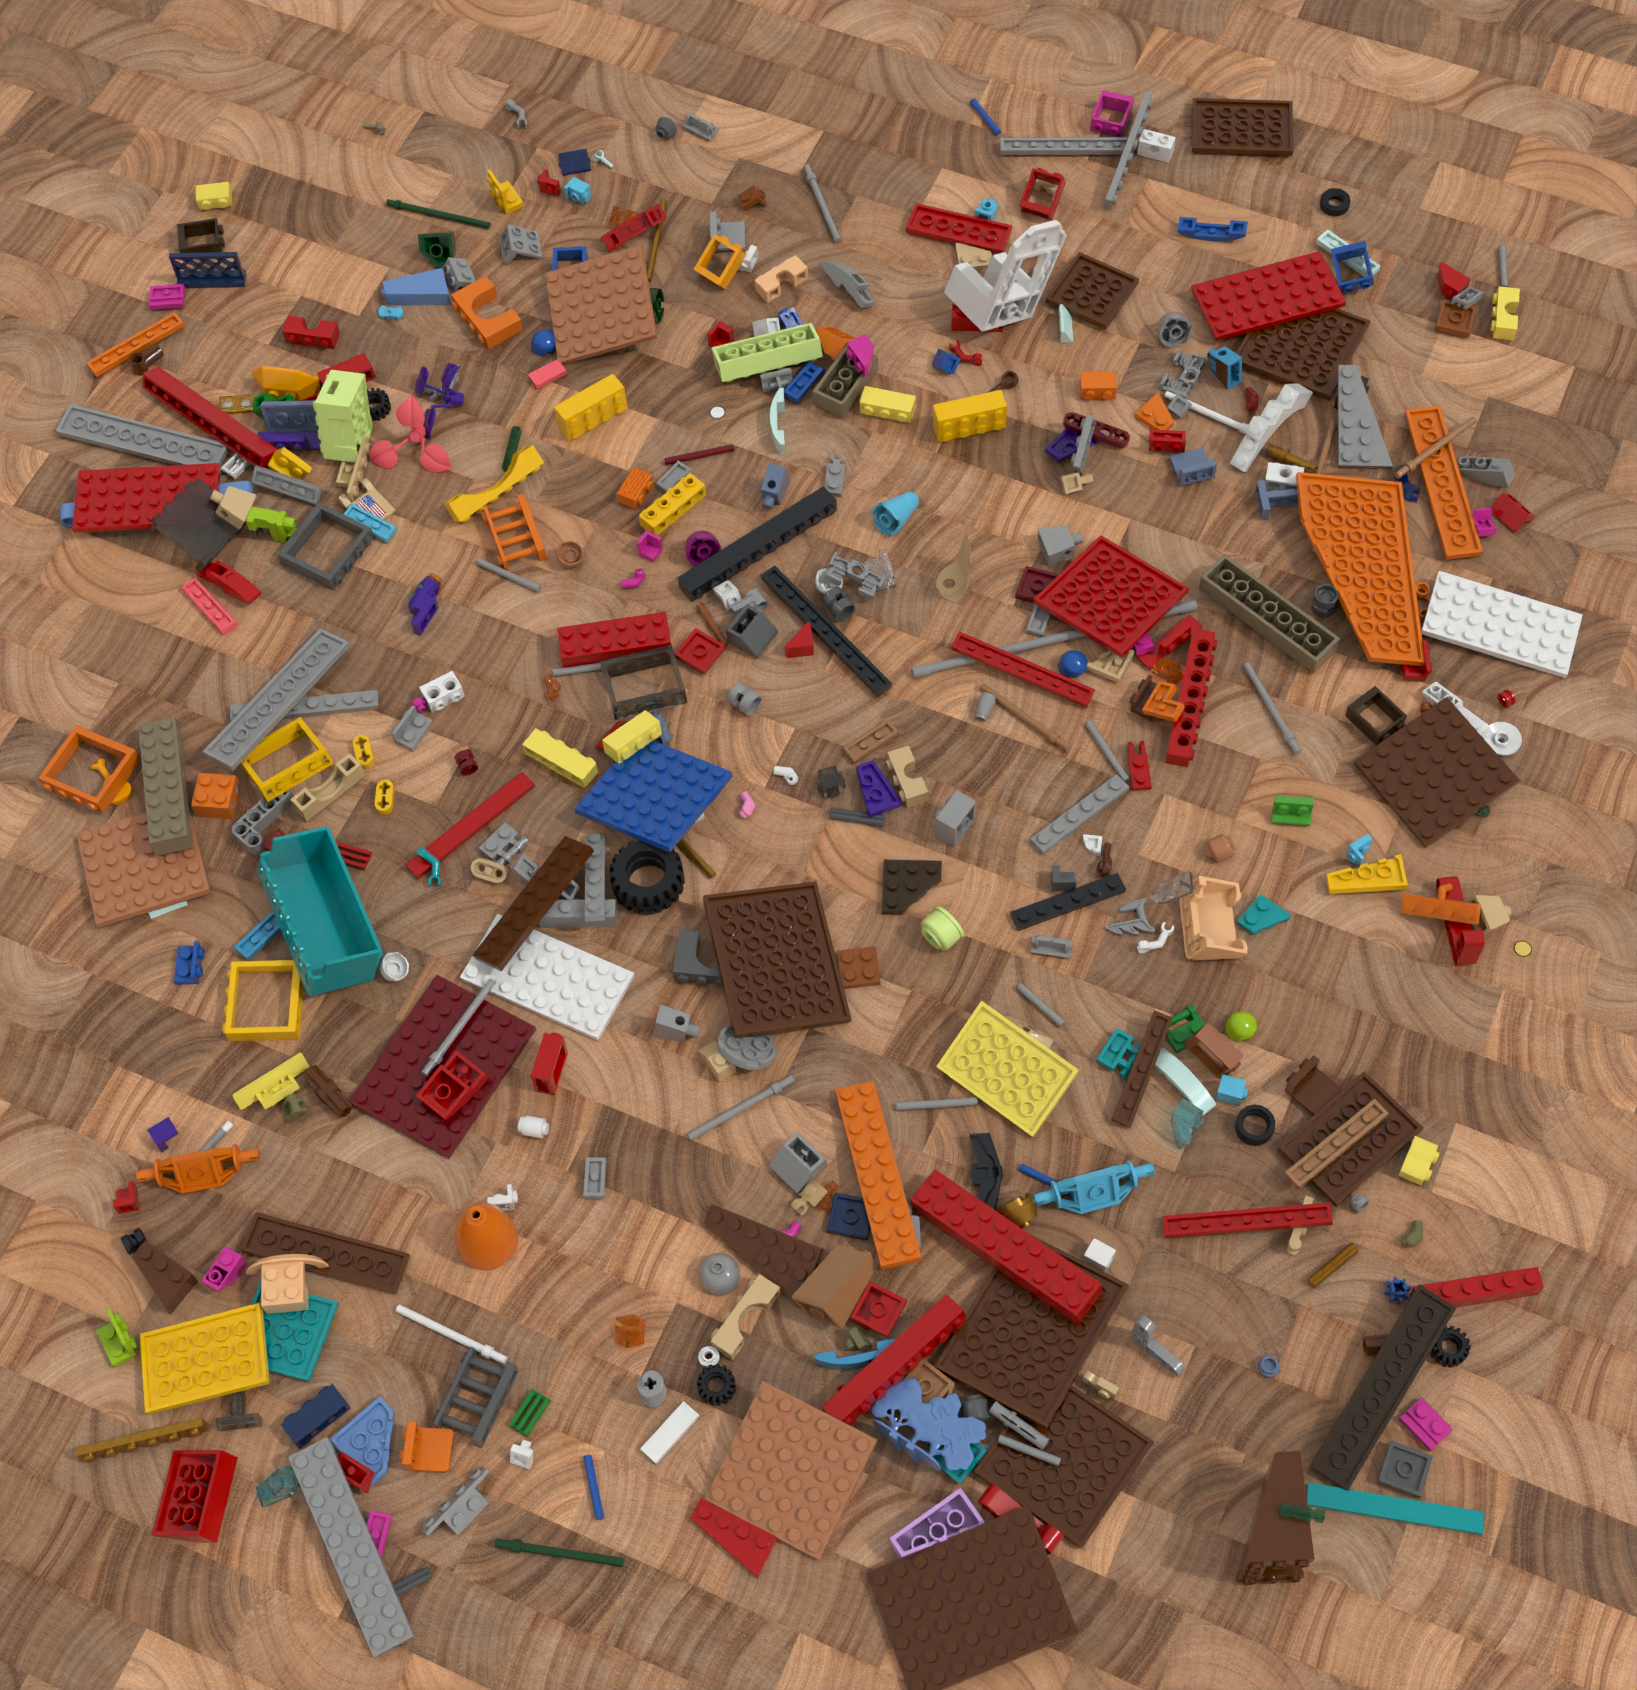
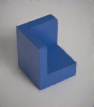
M938 348L932 365L954 375L961 358Z

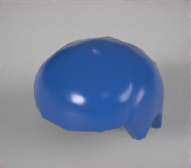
M539 330L533 334L531 350L535 354L545 356L547 352H554L556 345L552 331Z
M1076 650L1065 652L1058 663L1059 672L1067 678L1070 676L1078 678L1087 670V657Z

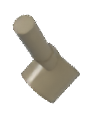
M378 122L377 125L364 124V128L375 129L378 135L385 134L386 128L382 122Z

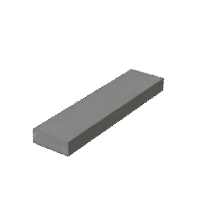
M258 465L254 466L251 483L315 505L320 501L321 486Z

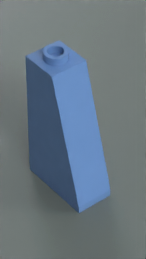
M442 268L382 281L384 288L381 289L383 299L387 298L388 305H451Z

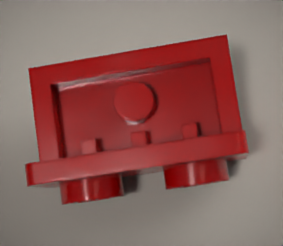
M1150 429L1149 451L1184 453L1186 445L1185 431Z
M1422 640L1424 665L1401 664L1403 680L1425 681L1428 675L1431 674L1432 663L1429 662L1430 648L1427 647L1426 640Z

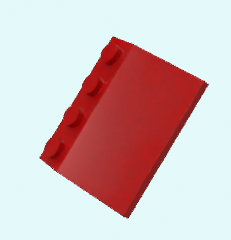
M174 1450L152 1535L200 1543H217L238 1457L223 1450Z

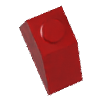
M1440 263L1437 273L1440 291L1442 295L1452 300L1454 296L1469 286L1470 278L1447 264Z

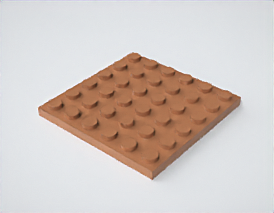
M641 245L545 273L557 359L562 365L657 338L644 251Z
M190 806L193 848L155 856L149 844L146 812L76 833L95 922L98 928L211 893Z
M762 1381L705 1500L765 1530L806 1554L821 1560L878 1440L787 1392Z

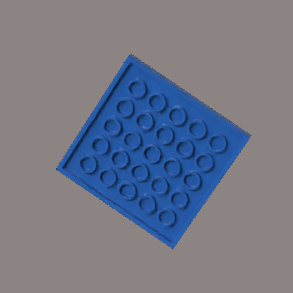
M653 740L620 764L615 761L576 805L574 810L580 816L670 853L731 780L733 775L729 770Z

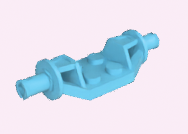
M1127 1160L1126 1164L1110 1166L1102 1170L1066 1178L1056 1183L1054 1180L1050 1181V1190L1033 1194V1198H1035L1036 1207L1054 1202L1058 1209L1063 1208L1078 1214H1084L1120 1204L1133 1188L1138 1187L1137 1181L1139 1178L1155 1175L1154 1167L1151 1162L1134 1167L1132 1162ZM1128 1176L1129 1181L1120 1187L1119 1180ZM1071 1193L1072 1200L1061 1199L1060 1195Z

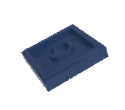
M834 1193L826 1230L827 1233L867 1241L870 1225L863 1198Z

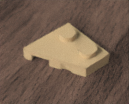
M1131 649L1123 658L1111 651L1105 652L1095 662H1089L1087 670L1119 683L1134 657L1135 651Z

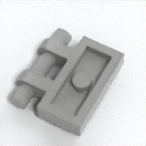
M505 822L479 847V851L491 861H495L499 857L500 859L497 862L505 865L513 860L512 857L516 853L524 849L528 840L523 836L518 841L519 833ZM509 846H512L507 853L504 852Z

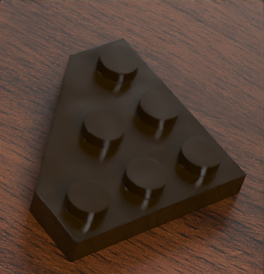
M884 859L882 915H902L914 902L916 903L925 896L928 890L934 885L941 882L942 861Z

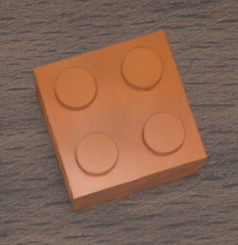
M199 773L191 804L197 817L234 819L241 788L236 775Z

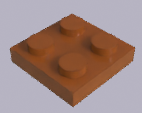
M1443 299L1435 330L1469 338L1477 307L1471 306L1468 309H1463L1464 305L1458 307V303L1451 304V301Z
M876 946L837 951L839 972L844 989L881 985Z

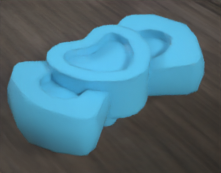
M382 305L378 309L381 319L400 320L404 315L401 306L387 308L385 305Z

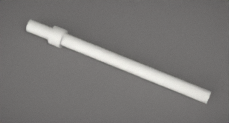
M1167 391L1164 397L1173 400L1176 394ZM1189 401L1192 404L1190 409L1233 427L1246 435L1245 431L1248 424L1244 422L1239 423Z
M400 1304L396 1308L397 1313L469 1348L474 1347L486 1359L491 1358L502 1364L507 1362V1356L495 1351L493 1347L487 1344L484 1346Z

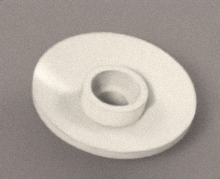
M1495 722L1489 725L1491 726L1490 732L1483 736V738L1498 755L1507 756L1518 751L1522 743V737L1515 726L1506 722Z

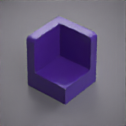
M169 1117L147 1130L161 1152L168 1149L165 1142L178 1134Z

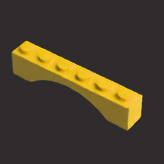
M526 445L513 454L506 473L494 486L476 494H456L445 502L444 506L455 522L464 523L471 518V514L482 511L485 504L496 501L499 498L498 495L502 492L510 491L513 488L512 485L516 482L521 483L527 478L526 475L530 472H537L544 461L534 445Z

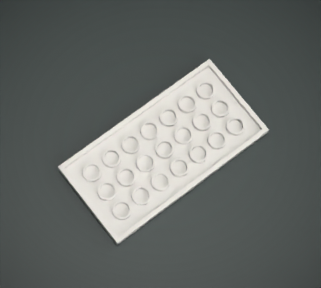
M1439 571L1421 633L1566 678L1583 614Z
M496 915L480 944L498 923L502 915ZM533 930L502 972L476 960L472 956L461 974L460 980L482 990L487 981L493 979L496 984L489 992L490 994L599 1041L633 981L635 974L560 940Z

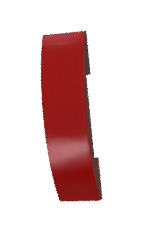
M657 204L601 236V239L608 252L667 218L660 205Z

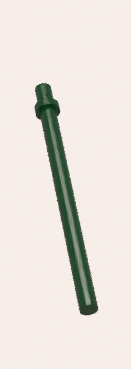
M387 199L386 201L387 206L395 207L396 210H408L487 229L491 226V223L487 221L403 203L401 200Z

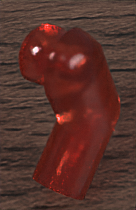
M1247 387L1245 394L1250 398V402L1246 403V409L1248 411H1255L1258 408L1259 395L1252 387Z

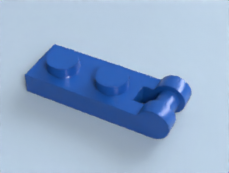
M809 361L786 387L784 396L798 403L817 380L824 376L825 368L817 367L814 362Z

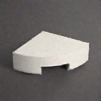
M1083 834L1085 848L1090 853L1100 856L1102 836Z

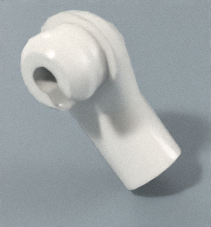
M774 767V775L783 776L790 785L797 783L798 776L792 768Z

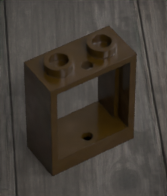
M217 218L177 224L180 253L223 252L222 248L225 247V242L221 235H224L222 224L219 225ZM215 233L216 242L189 246L188 237Z
M1376 686L1350 704L1345 715L1376 746L1404 727L1407 715ZM1373 703L1394 721L1381 733L1360 715Z

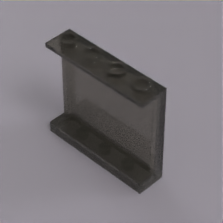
M197 478L194 482H188L184 488L185 491L183 493L179 492L174 497V502L172 504L168 503L163 508V513L161 515L157 514L152 519L151 523L153 524L150 531L152 532L157 528L197 561L198 564L195 568L202 572L245 527L246 519L241 529H237L217 515L216 510L219 504L210 500L214 490Z

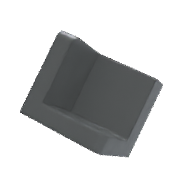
M1052 865V891H1069L1076 888L1074 872H1060V865Z

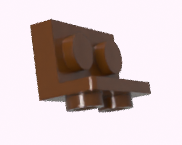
M1148 675L1146 680L1142 679L1138 687L1139 691L1137 694L1134 693L1129 701L1131 703L1130 711L1149 721L1153 716L1145 715L1142 709L1157 685L1152 682L1151 675Z

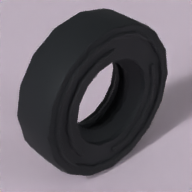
M1328 189L1321 195L1320 207L1329 216H1341L1349 210L1351 199L1349 194L1342 189ZM1338 199L1341 201V205H1331L1329 200Z

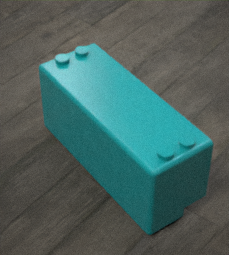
M321 827L273 838L271 851L263 852L260 855L257 873L307 994L314 996L373 981L376 970L380 967L379 958L383 957L382 948L330 828Z

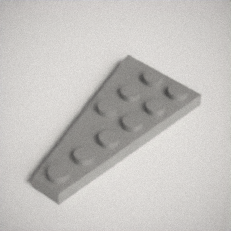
M1338 365V468L1392 469L1391 459L1357 365Z

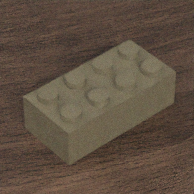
M847 345L813 390L814 405L842 418L845 417L864 390V387L867 386L878 370V356L874 354L867 377H864L861 372L857 371L853 360H849L847 357Z

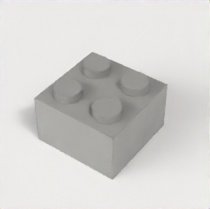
M957 790L953 796L950 795L945 802L944 808L942 810L939 809L934 817L936 819L934 826L935 837L955 848L975 821L976 801Z

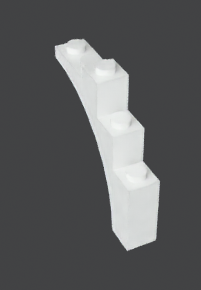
M1285 384L1277 399L1269 400L1261 416H1253L1245 431L1246 435L1230 464L1243 472H1247L1270 436L1290 415L1299 409L1305 408L1313 392L1300 384Z

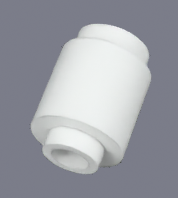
M527 1115L526 1117H521L518 1123V1132L524 1136L542 1139L549 1131V1123L544 1118Z

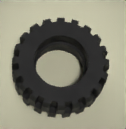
M640 840L635 843L633 841L627 843L628 846L626 848L622 846L619 849V854H615L612 859L613 862L610 864L609 874L612 890L617 901L623 904L627 910L632 908L634 913L640 914L642 911L645 915L651 914L653 911H656V913L662 912L661 909L664 907L666 909L672 906L671 902L675 903L679 899V894H682L683 884L685 883L683 866L678 852H675L673 848L669 853ZM644 866H655L665 872L664 877L657 884L649 887L637 886L629 880L634 871Z

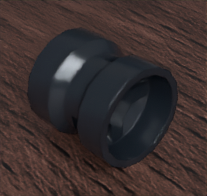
M140 1227L133 1230L132 1234L120 1237L129 1255L135 1253L136 1249L144 1241H147Z

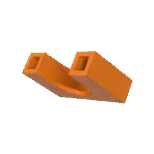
M487 276L451 294L453 309L460 313L463 322L468 323L473 334L476 333L479 342L485 344L488 349L523 331L521 318L513 309L490 319L480 318L475 315L479 307L497 298L495 286Z

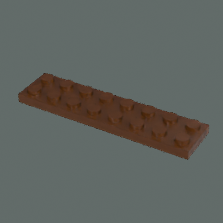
M564 836L472 956L476 960L502 972L594 852L593 848Z
M257 1212L241 1247L242 1253L261 1258L285 1254L316 1256L325 1261L329 1267L318 1268L314 1265L305 1264V1270L396 1294L410 1258V1254Z

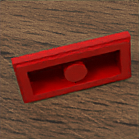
M341 1451L338 1460L348 1482L361 1491L368 1493L375 1472Z

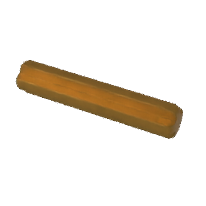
M1354 1243L1347 1245L1308 1278L1307 1282L1313 1288L1320 1285L1359 1251L1358 1247Z

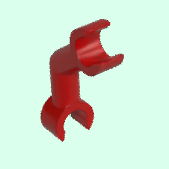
M956 340L957 346H952L949 343L950 351L961 358L960 361L972 362L973 365L981 366L982 354L964 355L959 340Z

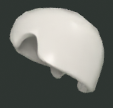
M829 568L817 571L815 578L816 588L824 595L834 587L842 589L843 578H841L842 583L840 586L825 579L830 570Z
M399 952L387 953L380 961L379 970L386 980L396 982L404 979L408 974L409 963Z

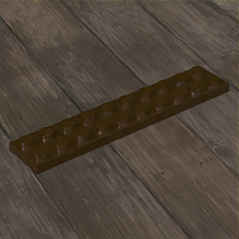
M1420 1284L1416 1287L1309 1467L1341 1488L1349 1490L1456 1310L1455 1306Z

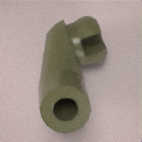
M1420 1220L1412 1221V1232L1401 1238L1403 1246L1414 1247L1422 1241L1423 1222Z

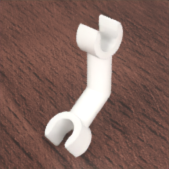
M1163 922L1158 940L1138 942V952L1141 954L1152 949L1162 948L1167 937L1173 933L1174 925L1171 930H1165L1166 922Z

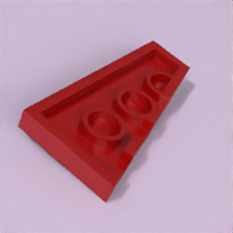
M700 1498L690 1517L691 1520L758 1578L778 1538Z

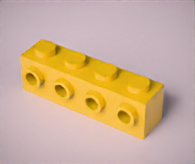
M691 473L681 478L674 487L669 488L662 497L657 498L651 506L640 513V526L658 536L706 496L705 484Z

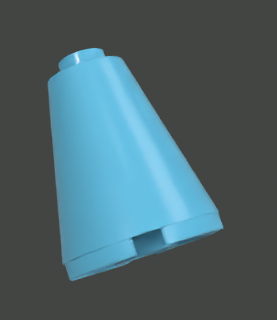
M908 491L876 504L871 510V515L874 514L875 519L873 522L878 530L885 535L892 534V536L898 534L918 507V496Z

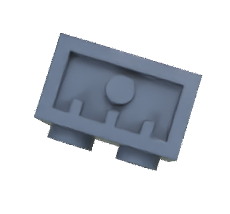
M1204 448L1170 456V461L1181 486L1215 478L1217 464L1215 459L1208 460Z

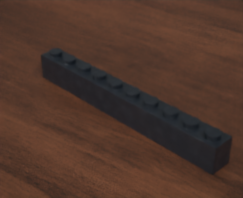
M824 486L679 576V588L691 602L701 598L712 588L726 580H730L738 572L746 570L748 566L760 561L765 555L774 552L778 547L790 542L797 535L803 534L808 528L817 525L827 516L833 515L837 511V500Z

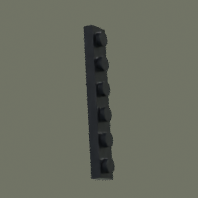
M1116 873L1011 911V917L1017 930L1020 931L1125 893L1126 888L1119 874Z

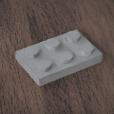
M1089 414L1086 415V419H1082L1080 426L1082 434L1077 437L1076 441L1077 453H1073L1071 459L1074 471L1079 472L1081 475L1096 425L1094 416Z

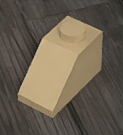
M716 1041L698 1050V1053L719 1083L736 1073L735 1065L721 1055Z

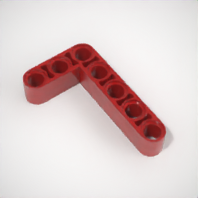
M1457 876L1437 878V893L1439 886L1450 883L1453 889L1446 892L1445 899L1464 902ZM1444 920L1455 966L1476 964L1485 944L1483 930H1471L1470 923Z

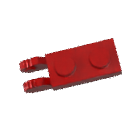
M1128 742V764L1132 791L1151 790L1152 785L1145 742H1139L1140 754H1134L1133 742Z

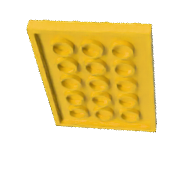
M260 1303L140 1334L144 1405L147 1415L270 1384L263 1308Z

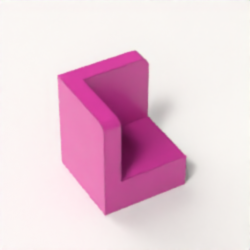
M646 530L637 542L638 555L654 563L663 551L662 538Z

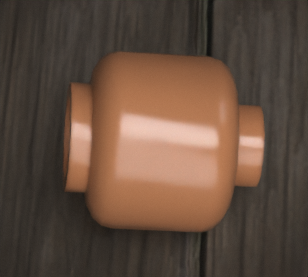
M1224 834L1208 840L1207 845L1209 848L1205 849L1209 858H1214L1218 863L1234 855L1233 851L1236 850L1229 836L1226 837Z

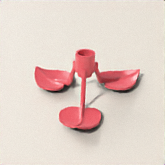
M412 395L401 403L396 410V417L399 423L406 427L410 426L412 429L409 432V437L394 448L390 441L380 440L372 446L369 452V458L372 463L389 469L398 462V455L395 452L409 440L415 443L421 441V451L423 454L419 460L426 470L443 472L452 467L446 451L440 445L429 444L424 448L426 441L424 437L427 434L426 428L423 426L425 415L420 404Z

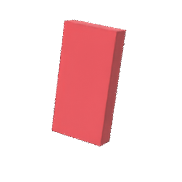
M557 359L529 373L528 377L536 389H539L566 375L567 371Z

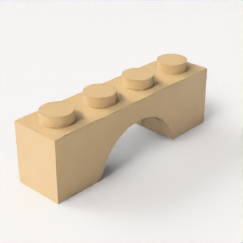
M350 753L335 764L331 776L323 784L313 789L304 788L290 799L295 811L306 822L365 777L362 765Z
M760 1274L756 1279L753 1278L749 1282L747 1292L744 1296L740 1295L738 1297L734 1310L732 1312L729 1311L725 1315L723 1325L720 1329L716 1328L710 1337L712 1339V1347L732 1361L745 1345L744 1338L739 1331L742 1319L754 1310L763 1309L769 1311L781 1294L779 1286Z

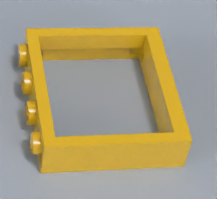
M301 717L266 736L240 763L243 770L267 802L334 764L328 751ZM305 734L317 751L262 782L250 765Z
M294 960L231 962V969H228V980L230 982L229 987H226L228 1002L224 1006L226 1023L222 1025L223 1034L226 1035L229 1041L300 1039L304 985ZM293 972L288 1026L234 1028L239 973Z

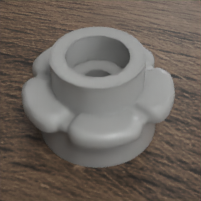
M1356 1194L1350 1201L1352 1204L1351 1210L1360 1213L1366 1208L1369 1200L1365 1194Z

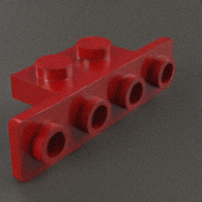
M1188 615L1153 643V652L1139 655L1138 660L1151 670L1169 654H1172L1180 645L1185 643L1192 636L1193 628L1201 629L1202 625L1191 615Z

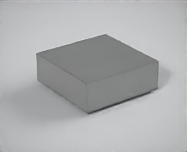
M1177 394L1167 409L1182 419L1192 404Z

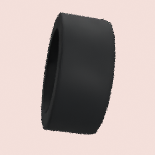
M1253 1104L1246 1106L1240 1111L1236 1119L1235 1130L1237 1136L1248 1145L1258 1146L1265 1144L1270 1140L1275 1130L1273 1114L1262 1105ZM1250 1115L1260 1116L1266 1121L1267 1130L1262 1135H1252L1244 1129L1243 1121Z

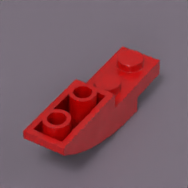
M207 560L195 570L198 577L222 587L225 594L248 605L261 595V591L249 580L220 561L213 563Z

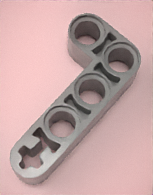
M289 789L269 802L263 797L232 826V833L236 841L253 856H259L265 851V843L260 833L292 805L290 800L294 797L292 790Z

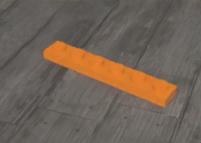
M173 312L86 363L93 374L98 377L128 360L133 353L142 352L152 344L182 329L185 325L180 317Z

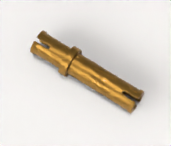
M1272 444L1268 447L1272 451L1267 450L1266 454L1278 459L1281 463L1303 467L1307 473H1317L1313 469L1318 470L1319 465L1291 454L1287 449L1282 450Z

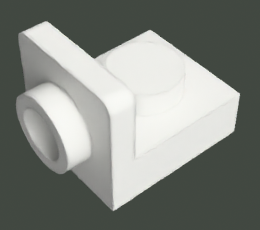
M750 245L748 251H745L747 255L738 270L752 272L758 259L757 246Z
M729 580L712 588L714 594L722 600L727 611H729V606L741 600L738 589Z
M507 1184L508 1195L496 1194L493 1197H487V1203L493 1204L503 1211L515 1210V1203L518 1202L517 1190L513 1189L512 1184Z

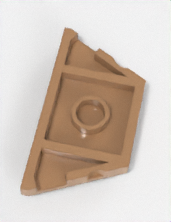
M924 1358L913 1371L908 1372L902 1378V1380L912 1377L917 1379L922 1388L921 1398L923 1403H929L933 1397L946 1398L947 1395L954 1394L956 1387L952 1380Z

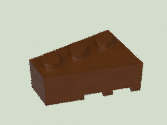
M144 1241L132 1256L170 1314L173 1313L198 1282L192 1273L147 1241Z

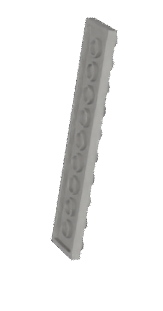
M73 404L69 405L56 429V433L59 436L172 465L220 463L221 466L229 451L228 447L218 441Z
M320 628L203 750L204 756L234 771L350 647L349 642Z
M326 1437L289 1456V1461L373 1657L376 1658L414 1638V1632L330 1439Z

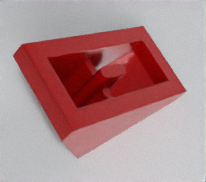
M807 622L785 645V656L787 658L814 655L811 623Z

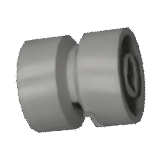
M738 682L729 691L727 701L733 706L739 707V710L747 716H751L759 708L762 696L753 690L750 691V688L742 682Z

